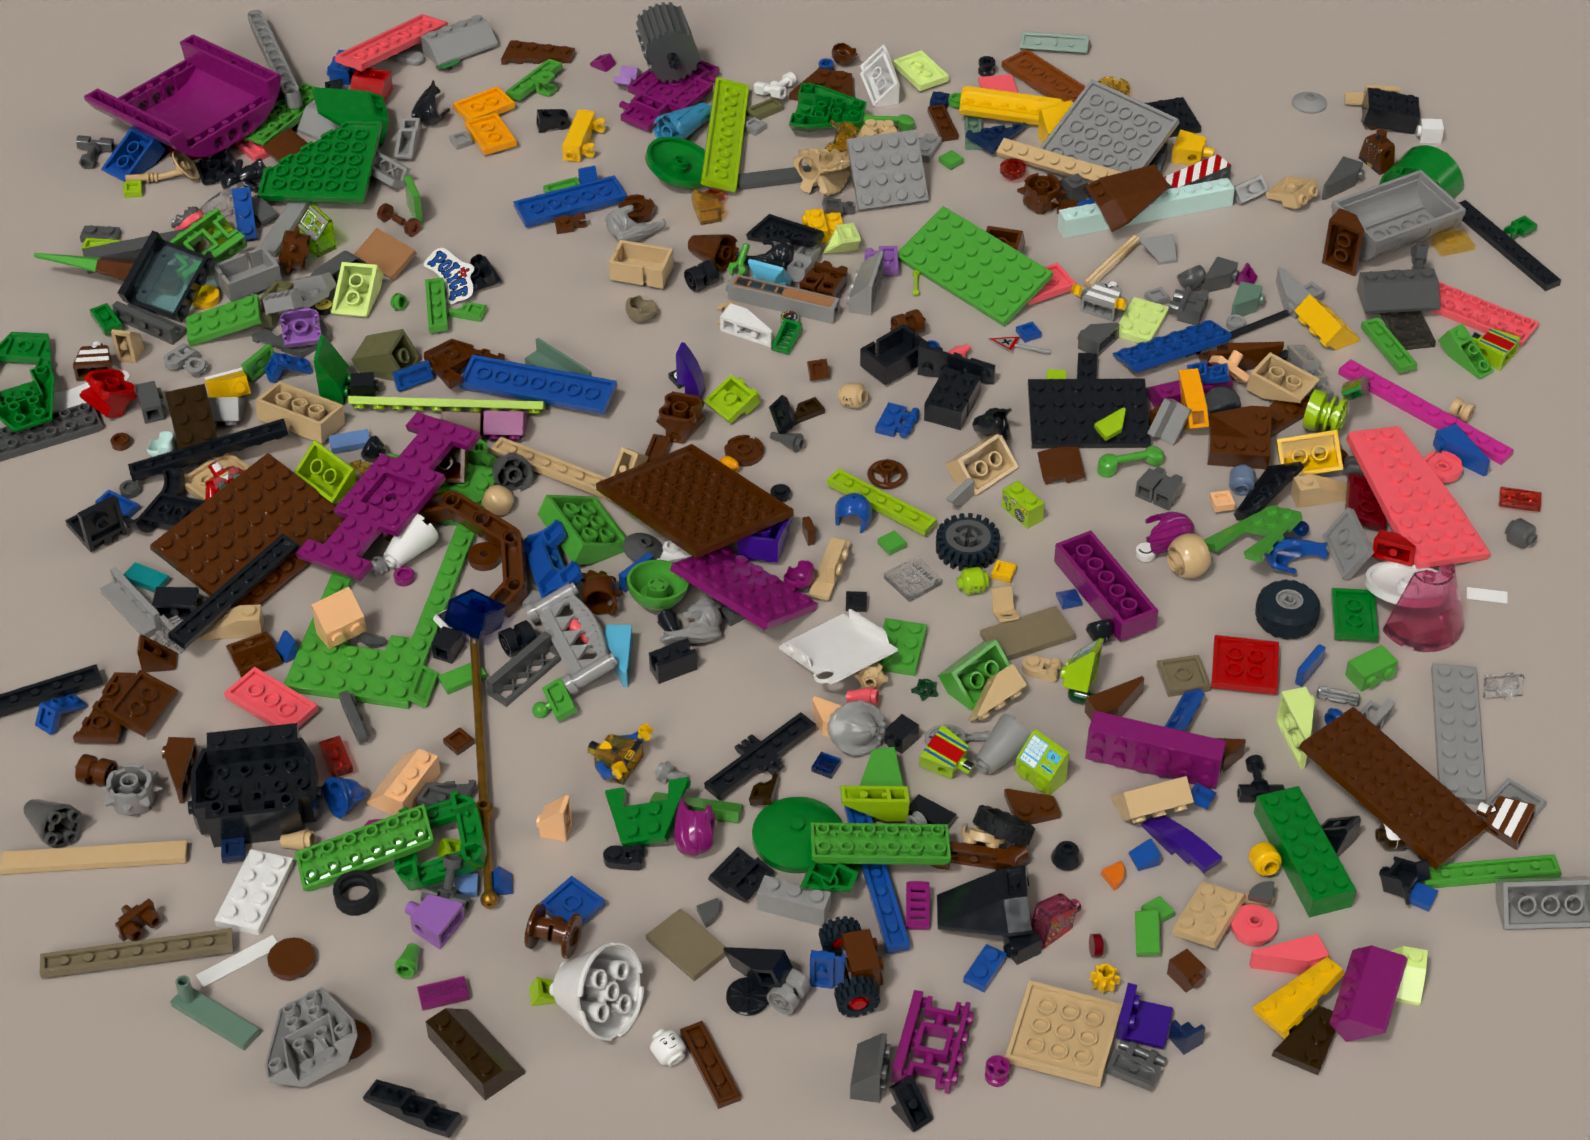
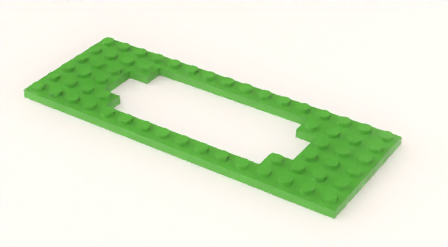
M384 453L394 458L399 457L397 454ZM468 464L465 483L444 482L435 493L457 491L484 507L482 505L484 493L490 486L496 485L492 477V467ZM453 519L440 522V524L453 525L456 528L412 638L391 635L385 650L348 645L349 640L328 649L317 635L314 618H312L284 685L299 694L340 699L339 693L348 690L349 694H354L356 702L409 709L411 701L405 699L415 670L420 663L426 666L432 651L431 643L441 628L433 618L436 614L448 609L468 559V551L473 546L477 534ZM333 571L320 600L347 587H351L354 579Z

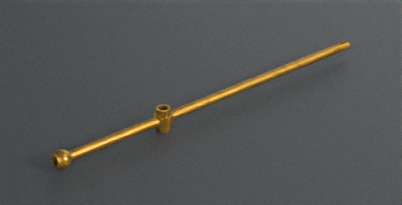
M475 636L476 643H473L472 637L470 638L479 792V801H477L476 805L480 811L487 846L486 863L483 866L484 892L481 894L480 902L485 908H493L497 905L499 899L497 893L493 891L489 825L494 813L493 806L488 800L479 642Z

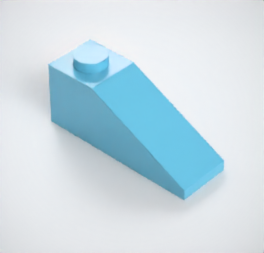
M606 624V632L603 634L608 655L613 653L619 664L615 666L614 670L623 687H628L633 644L632 625Z

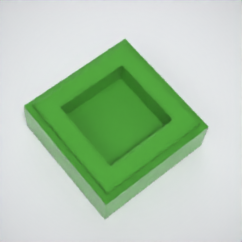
M951 150L939 156V162L951 170L963 164L964 158Z
M895 531L878 538L877 544L889 556L906 548V541Z
M1161 896L1141 907V911L1159 910L1160 924L1174 917L1175 913Z

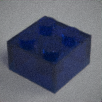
M470 589L449 599L444 622L451 625L453 629L467 633L471 638L480 639L502 627L507 606L474 589Z

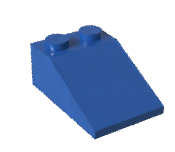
M131 127L101 170L126 182L125 175L141 174L155 165L166 149L157 140Z

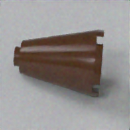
M729 234L693 235L688 241V250L703 261H712L716 269L721 271H727L729 263H734L737 259L735 256L736 252L739 253V248L736 247L737 239Z

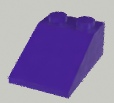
M792 517L738 540V555L745 556L747 559L778 563L784 550Z

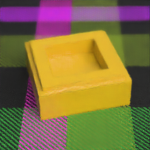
M997 560L991 572V579L1011 583L1017 569V564Z

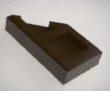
M816 397L798 403L794 417L798 424L824 414L825 408Z

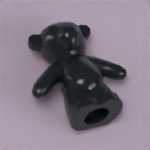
M261 158L251 165L245 166L243 169V160L238 159L235 172L228 174L219 173L222 188L231 196H233L232 189L240 188L241 186L250 187L251 191L258 192L259 186L253 183L261 181L263 171L267 168Z

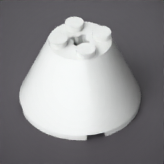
M611 942L568 962H562L555 975L554 982L550 985L549 991L551 996H554L557 1005L596 1039L611 1041L617 1036H623L631 1028L639 1014L644 995V987L640 986V973H643L638 956L629 946Z

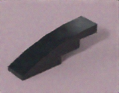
M377 1079L363 1096L365 1102L408 1124L450 1138L463 1120L459 1112L440 1108L437 1101L417 1096L414 1089Z

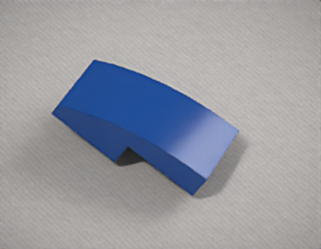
M1204 361L1187 365V369L1198 368L1201 383L1230 382L1227 363L1208 367L1207 362Z

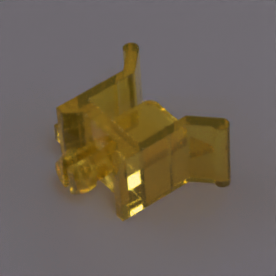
M830 120L832 127L839 132H836L834 142L828 143L824 149H828L829 152L835 148L839 152L848 151L846 140L856 138L859 129L854 126L855 124L847 121L836 123Z

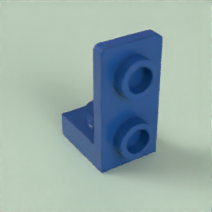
M276 352L273 353L264 369L269 382L273 383L277 382L284 369L311 374L313 371L309 360L303 357H294Z
M72 694L40 702L35 726L50 735L56 734L61 714L84 709L87 703Z

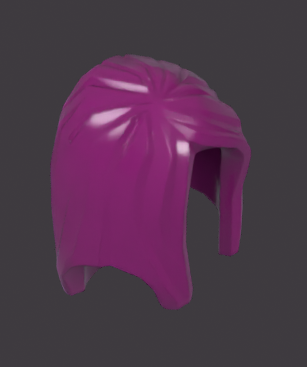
M1165 512L1145 519L1146 524L1160 521L1151 530L1150 536L1146 537V541L1150 543L1151 551L1154 554L1168 552L1170 543L1176 537L1187 533H1195V526L1192 520L1183 513Z
M685 797L680 799L674 825V841L680 853L698 856L711 848L716 821L711 805L707 804L704 811H691L685 802Z

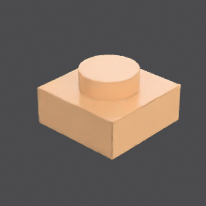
M1229 490L1210 493L1209 500L1215 512L1235 510V502Z

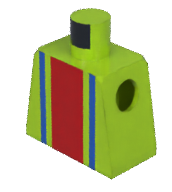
M1489 329L1484 336L1476 332L1471 336L1489 364L1499 371L1517 353L1521 337L1496 329Z
M941 725L919 756V767L952 779L958 770L970 775L975 767V763L967 759L969 746L944 725Z

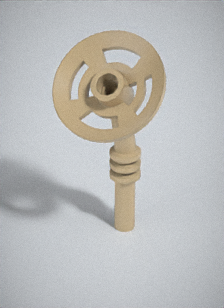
M175 150L172 153V158L176 169L161 173L154 172V174L153 172H150V174L146 172V174L125 175L126 182L141 180L149 183V181L158 182V180L184 174L191 179L197 180L200 178L195 163L186 154Z

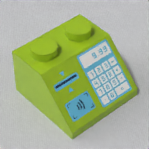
M1097 639L1075 652L1071 659H1067L1066 666H1063L1060 678L1063 679L1062 687L1088 693L1097 676L1104 639Z
M1034 729L1016 757L1015 772L1019 777L1034 785L1037 790L1042 791L1046 795H1051L1066 782L1069 752L1037 729Z

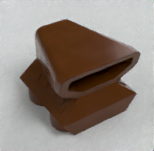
M672 391L665 396V403L659 409V416L656 422L666 429V436L672 437V442L684 444L705 421V415L701 413L705 402L700 396Z

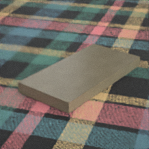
M1057 606L980 630V636L984 642L997 640L1008 661L1075 639L1074 631Z

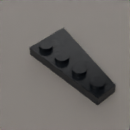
M768 214L746 234L747 240L763 242V240L771 237H784L789 239L793 245L814 247L825 237L822 230Z
M919 342L917 375L939 378L944 367L961 371V374L966 372L981 376V383L994 385L996 365L975 358L966 359L961 356L962 354L956 352L951 354L944 352L943 348L937 346L932 348L926 346L925 342Z

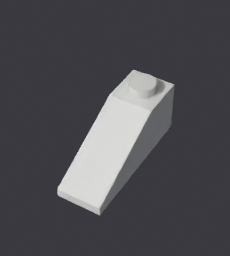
M730 303L720 316V331L772 347V330L747 308Z

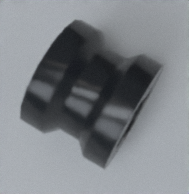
M990 56L981 57L978 62L980 66L978 74L983 77L993 76L995 74V59Z

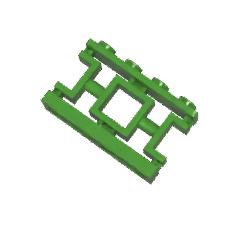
M218 208L208 212L205 217L194 222L188 229L178 233L174 239L169 241L195 251L192 247L205 238L211 244V247L201 254L205 255L207 251H210L216 259L215 264L230 259L247 246L245 236L235 229L228 234L222 227L226 223V219ZM214 226L217 231L210 235L207 230ZM223 236L226 242L219 246L216 241ZM174 252L168 264L175 259L182 266V268L177 270V273L188 287L201 261L196 260L197 263L190 267L186 263L191 259L190 257L180 256L177 252Z

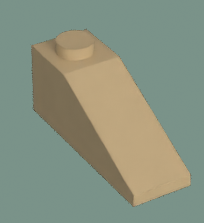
M1314 474L1297 476L1293 478L1291 496L1297 508L1346 501L1347 483Z
M261 604L239 605L230 609L198 637L199 640L248 638L264 631V617Z

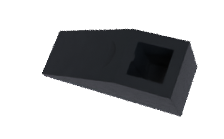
M724 947L723 949L731 966L761 987L781 988L793 968L785 950Z

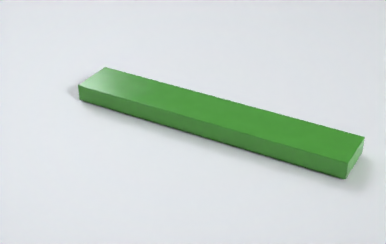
M1555 854L1449 863L1442 865L1437 870L1429 865L1431 879L1422 882L1424 885L1434 889L1496 883L1495 879L1560 877L1562 872Z

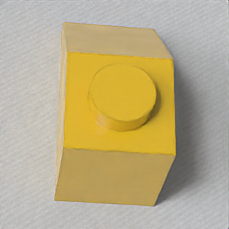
M243 370L205 380L209 398L240 397L251 394L247 376Z

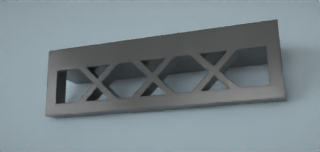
M119 301L112 305L113 311L120 322L174 345L187 334L186 327L132 304L125 305Z
M544 631L486 680L488 696L507 707L558 664L562 659L556 648L552 645L551 635ZM549 652L556 655L552 659L543 658ZM532 666H541V667H542V668H541L540 670H538V671H531V672H529V669H530ZM527 678V681L522 684H514L517 679ZM512 690V693L507 698L500 695L503 691Z

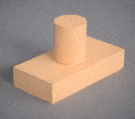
M1233 350L1228 360L1221 355L1210 358L1209 363L1213 366L1227 363L1229 376L1236 382H1247L1250 375L1238 367L1243 358V354Z

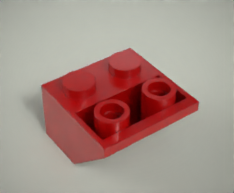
M366 68L364 71L356 70L352 76L350 90L376 93L383 96L385 102L393 90L391 71Z

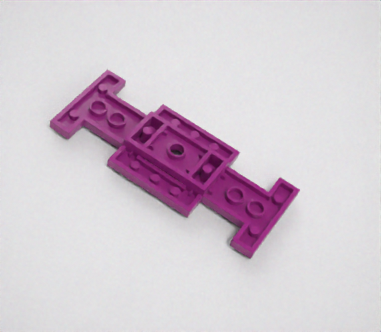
M416 412L405 425L409 432L417 434L416 437L398 458L380 454L333 509L337 516L345 518V520L324 544L308 539L296 552L298 558L362 581L373 568L371 561L363 559L361 556L379 535L386 537L387 534L399 537L445 482L444 474L434 471L435 468L454 446L470 451L480 440V433Z

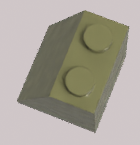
M404 329L367 335L351 360L360 373L374 372V377L394 381L391 372L420 362L421 357Z

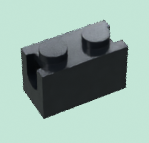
M156 587L152 606L159 612L161 620H184L201 605V598H197L199 588Z
M688 638L649 652L650 671L658 684L698 670L697 651L695 649L690 650Z

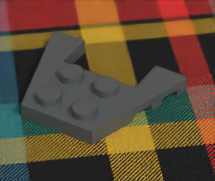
M314 305L309 307L310 309L316 310ZM319 315L321 335H325L331 342V334ZM263 328L251 335L252 341L255 343L260 341L270 344L272 347L280 348L282 352L296 357H306L316 351L318 345L285 347L282 334L276 336L267 328Z

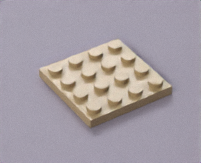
M1029 980L1005 1058L1012 1065L1100 1088L1123 1004Z

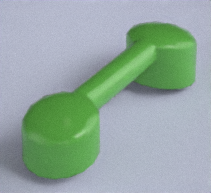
M864 113L861 125L853 126L854 131L859 132L868 119L891 120L897 123V127L902 131L914 130V119L906 114L899 116H872Z
M1148 446L1145 451L1119 456L1105 454L1098 461L1097 473L1102 477H1111L1117 472L1119 463L1145 459L1150 465L1161 466L1165 455L1157 446Z

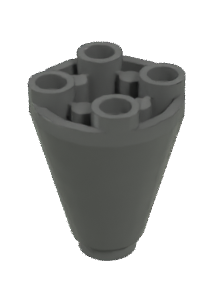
M39 799L29 800L25 804L23 811L27 820L46 845L60 848L76 842L81 826V812L69 804Z

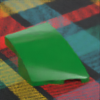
M812 860L799 888L849 893L858 876L861 865L841 864L839 862L837 864L816 863Z

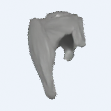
M628 205L612 210L607 215L605 221L608 231L617 238L619 243L620 240L638 242L665 226V219L651 224L636 223L627 215V213L634 211V206Z
M711 598L698 600L689 607L687 612L682 613L685 619L694 618L695 623L681 630L664 631L660 642L667 643L688 638L692 644H701L722 637V632L719 628L722 624V615L716 606V602Z

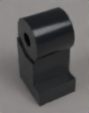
M537 109L536 125L539 133H546V129L551 128L564 130L571 124L568 112L564 109Z

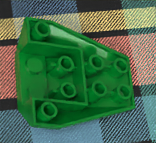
M801 82L798 92L797 109L791 115L789 126L791 130L804 132L858 126L862 123L867 102L820 85Z
M320 87L312 89L318 114L340 127L341 123L346 120L381 121L382 130L378 145L382 146L384 144L389 117L383 96L363 90Z
M49 364L30 369L31 382L0 391V421L14 433L53 420L55 378Z

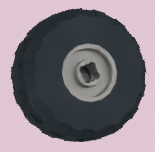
M1287 579L1274 581L1264 587L1258 595L1255 608L1256 620L1267 633L1274 637L1286 640L1298 639L1308 635L1315 629L1320 615V601L1316 593L1304 583Z

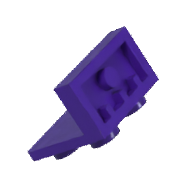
M1128 983L1116 1038L1164 1049L1173 1008L1140 1000V995H1136L1137 985Z

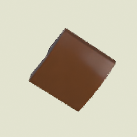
M288 129L269 141L263 149L279 162L280 159L290 153L294 155L299 152L300 147L307 144V142L293 130Z
M1058 447L1037 452L1045 485L1064 478L1067 483L1086 477L1079 447Z
M267 631L226 645L230 658L241 678L253 667L263 671L282 664L281 658L274 648L273 641Z

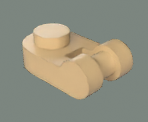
M1030 655L1023 659L1022 671L1030 677L1055 682L1063 662L1058 658L1048 659Z

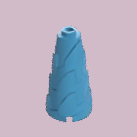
M699 103L658 116L654 121L656 127L653 128L656 138L678 137L686 139L696 129L709 121L711 105Z

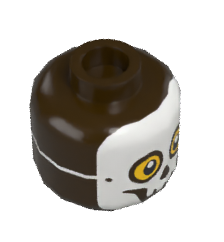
M1382 822L1379 829L1375 830L1376 841L1380 842L1383 849L1396 850L1404 849L1407 846L1403 840Z

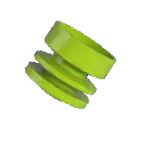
M1315 389L1307 404L1302 424L1303 429L1316 432L1320 425H1323L1322 432L1337 430L1339 434L1347 418L1349 400L1342 398L1339 402V396L1335 395L1331 402H1328L1329 393Z

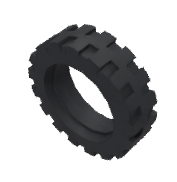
M979 805L973 819L974 825L983 831L1021 846H1029L1035 831L1034 826L1028 824L1025 820H1021L1019 817L1003 812L1000 809H994L991 806Z

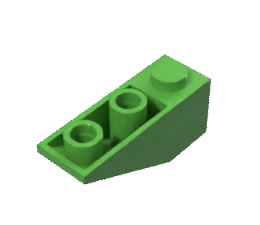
M1463 323L1447 331L1438 339L1446 354L1476 378L1481 379L1494 372Z

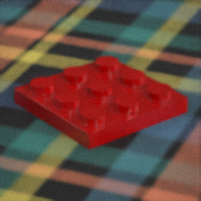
M1215 635L1211 688L1276 695L1278 687L1279 642Z

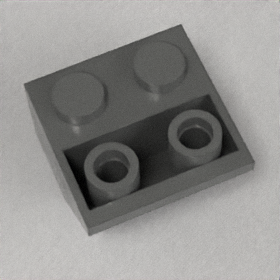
M881 1033L857 1044L850 1084V1099L879 1103L881 1093H886V1077L890 1069L891 1044H887V1034Z

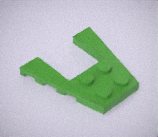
M1271 505L1204 539L1209 550L1218 552L1245 532L1264 536V538L1244 551L1245 559L1262 562V556L1265 553L1269 554L1274 549L1273 545L1276 541L1281 542L1284 539L1283 534L1286 531L1291 532L1303 519L1300 511Z

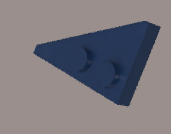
M1024 122L1013 123L1012 127L1005 128V125L981 128V131L976 133L968 130L965 137L985 151L994 154L1003 138L1012 140L1026 129L1027 124Z

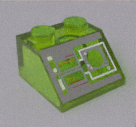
M313 202L310 203L297 225H299V233L311 235L310 245L308 246L310 247L309 252L314 253L317 257H321L337 249L333 222Z

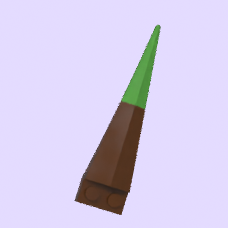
M34 253V257L82 268L121 281L125 280L135 260ZM167 264L152 292L158 295L177 297L183 284V279L178 276L177 270L182 267L168 266Z

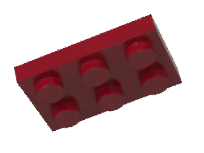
M1350 472L1347 477L1345 510L1347 507L1354 509L1361 525L1378 531L1380 529L1384 530L1387 519L1366 478Z

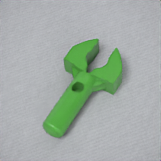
M743 243L737 261L729 263L728 270L731 276L735 274L737 268H739L738 275L745 276L747 274L748 268H745L744 262L750 248L749 244Z

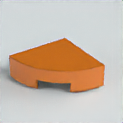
M1121 861L1102 869V877L1114 891L1121 886L1125 874L1124 865Z

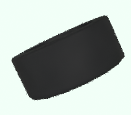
M350 871L344 873L333 885L335 904L344 914L350 916L365 914L372 910L378 902L377 883L375 878L367 872ZM354 886H363L370 890L366 896L358 900H348L342 897L344 891Z

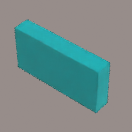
M136 562L123 574L130 583L154 593L156 587H164L170 581L169 575Z

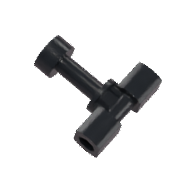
M1251 755L1245 760L1247 771L1253 774L1254 781L1251 784L1238 785L1237 798L1239 802H1255V798L1259 795L1285 789L1283 784H1268V781L1262 778L1261 771L1265 767L1262 756Z

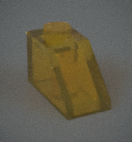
M692 189V206L700 224L706 225L722 222L724 207L722 203H719L717 196Z

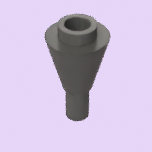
M771 432L770 439L779 441L796 453L803 449L805 445V439L801 433L780 434Z

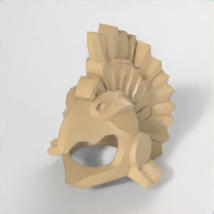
M824 148L801 149L798 151L800 155L793 157V165L803 179L800 185V189L803 192L810 194L813 187L819 186V193L822 196L825 194L827 196L830 194L835 195L840 190H843L847 179L850 177V161L844 152H839L836 148L830 152ZM803 159H805V163H807L810 166V172H805L803 170Z

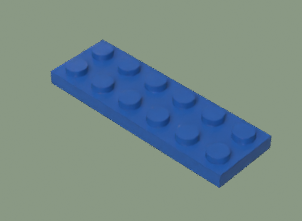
M615 175L516 200L513 203L524 226L530 227L551 222L554 220V217L576 215L619 204L620 201L622 203L627 194Z

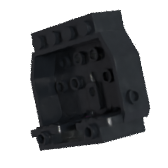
M297 723L206 733L207 748H202L191 770V801H188V813L193 815L196 828L201 835L210 834L214 848L221 847L222 839L244 837L246 844L280 840L281 835L305 830V823L317 821L320 816V800H323L322 787L319 786L315 758L303 738L300 737Z

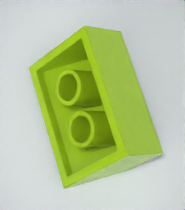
M316 440L312 442L294 471L295 474L313 486L319 494L336 505L356 484V469Z

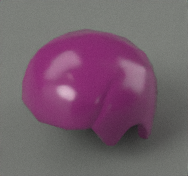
M801 560L798 562L797 567L792 568L789 566L787 572L783 575L784 583L794 586L796 590L810 587L815 580L813 563Z

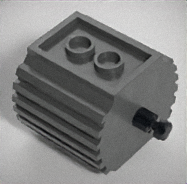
M662 2V5L657 3L654 7L649 6L647 11L644 9L641 16L639 13L636 22L638 30L635 32L650 72H654L656 78L666 83L665 80H669V82H673L672 80L680 81L679 78L685 79L687 74L690 76L692 74L691 71L697 69L696 65L701 61L682 7L674 6L671 2L669 4Z

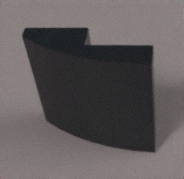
M737 847L710 874L708 880L722 891L746 903L758 891L764 875L771 877L775 871L759 857L754 860L740 847Z

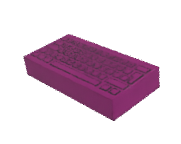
M464 976L417 987L422 1011L470 1000Z

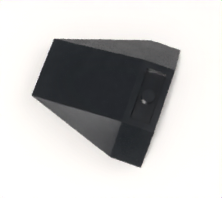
M1022 865L1001 868L938 894V930L1008 937L1033 934L1028 900V886H1030L1028 867Z

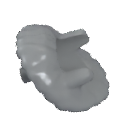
M863 700L843 704L831 714L827 724L829 729L828 735L831 737L832 742L841 751L851 756L869 754L873 749L880 746L881 741L885 738L886 722L884 715L875 705Z

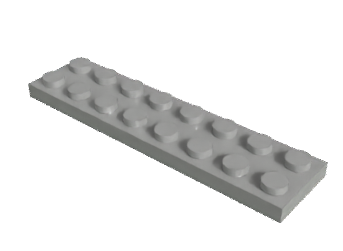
M1432 663L1431 676L1438 781L1465 804L1479 805L1481 802L1486 801L1476 667Z

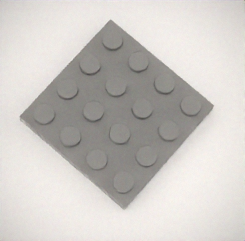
M917 130L846 140L858 211L929 200Z

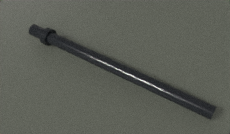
M1283 310L1230 331L1232 333L1230 340L1289 316L1288 310Z

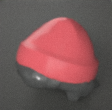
M188 207V210H184L183 215L177 214L176 219H172L171 227L174 230L189 228L194 222L202 219L204 214L198 207Z

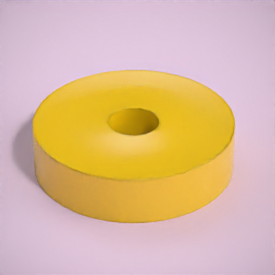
M213 285L202 286L192 306L197 309H210L216 306L220 301L219 290Z

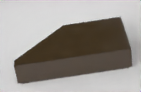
M779 774L772 775V779L765 783L759 782L753 786L749 797L750 806L772 805L780 782Z

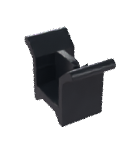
M1394 856V864L1391 867H1382L1379 871L1383 892L1403 897L1405 904L1410 905L1408 888L1412 887L1416 881L1421 882L1431 879L1428 859L1413 862Z

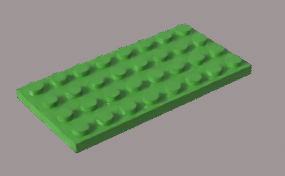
M944 206L898 251V261L913 270L919 271L925 278L1004 327L1054 277L1051 270Z

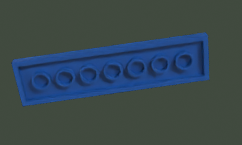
M472 355L462 375L463 383L459 385L462 389L526 401H543L548 405L605 415L617 388V381Z

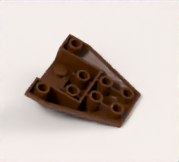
M1154 164L1102 177L1086 185L1083 189L1101 211L1104 221L1111 232H1114L1129 224L1169 189L1170 186Z

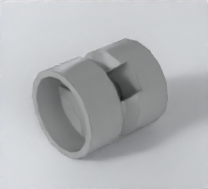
M791 969L781 988L772 987L767 994V1000L775 1010L789 1015L809 991L811 984L801 972Z

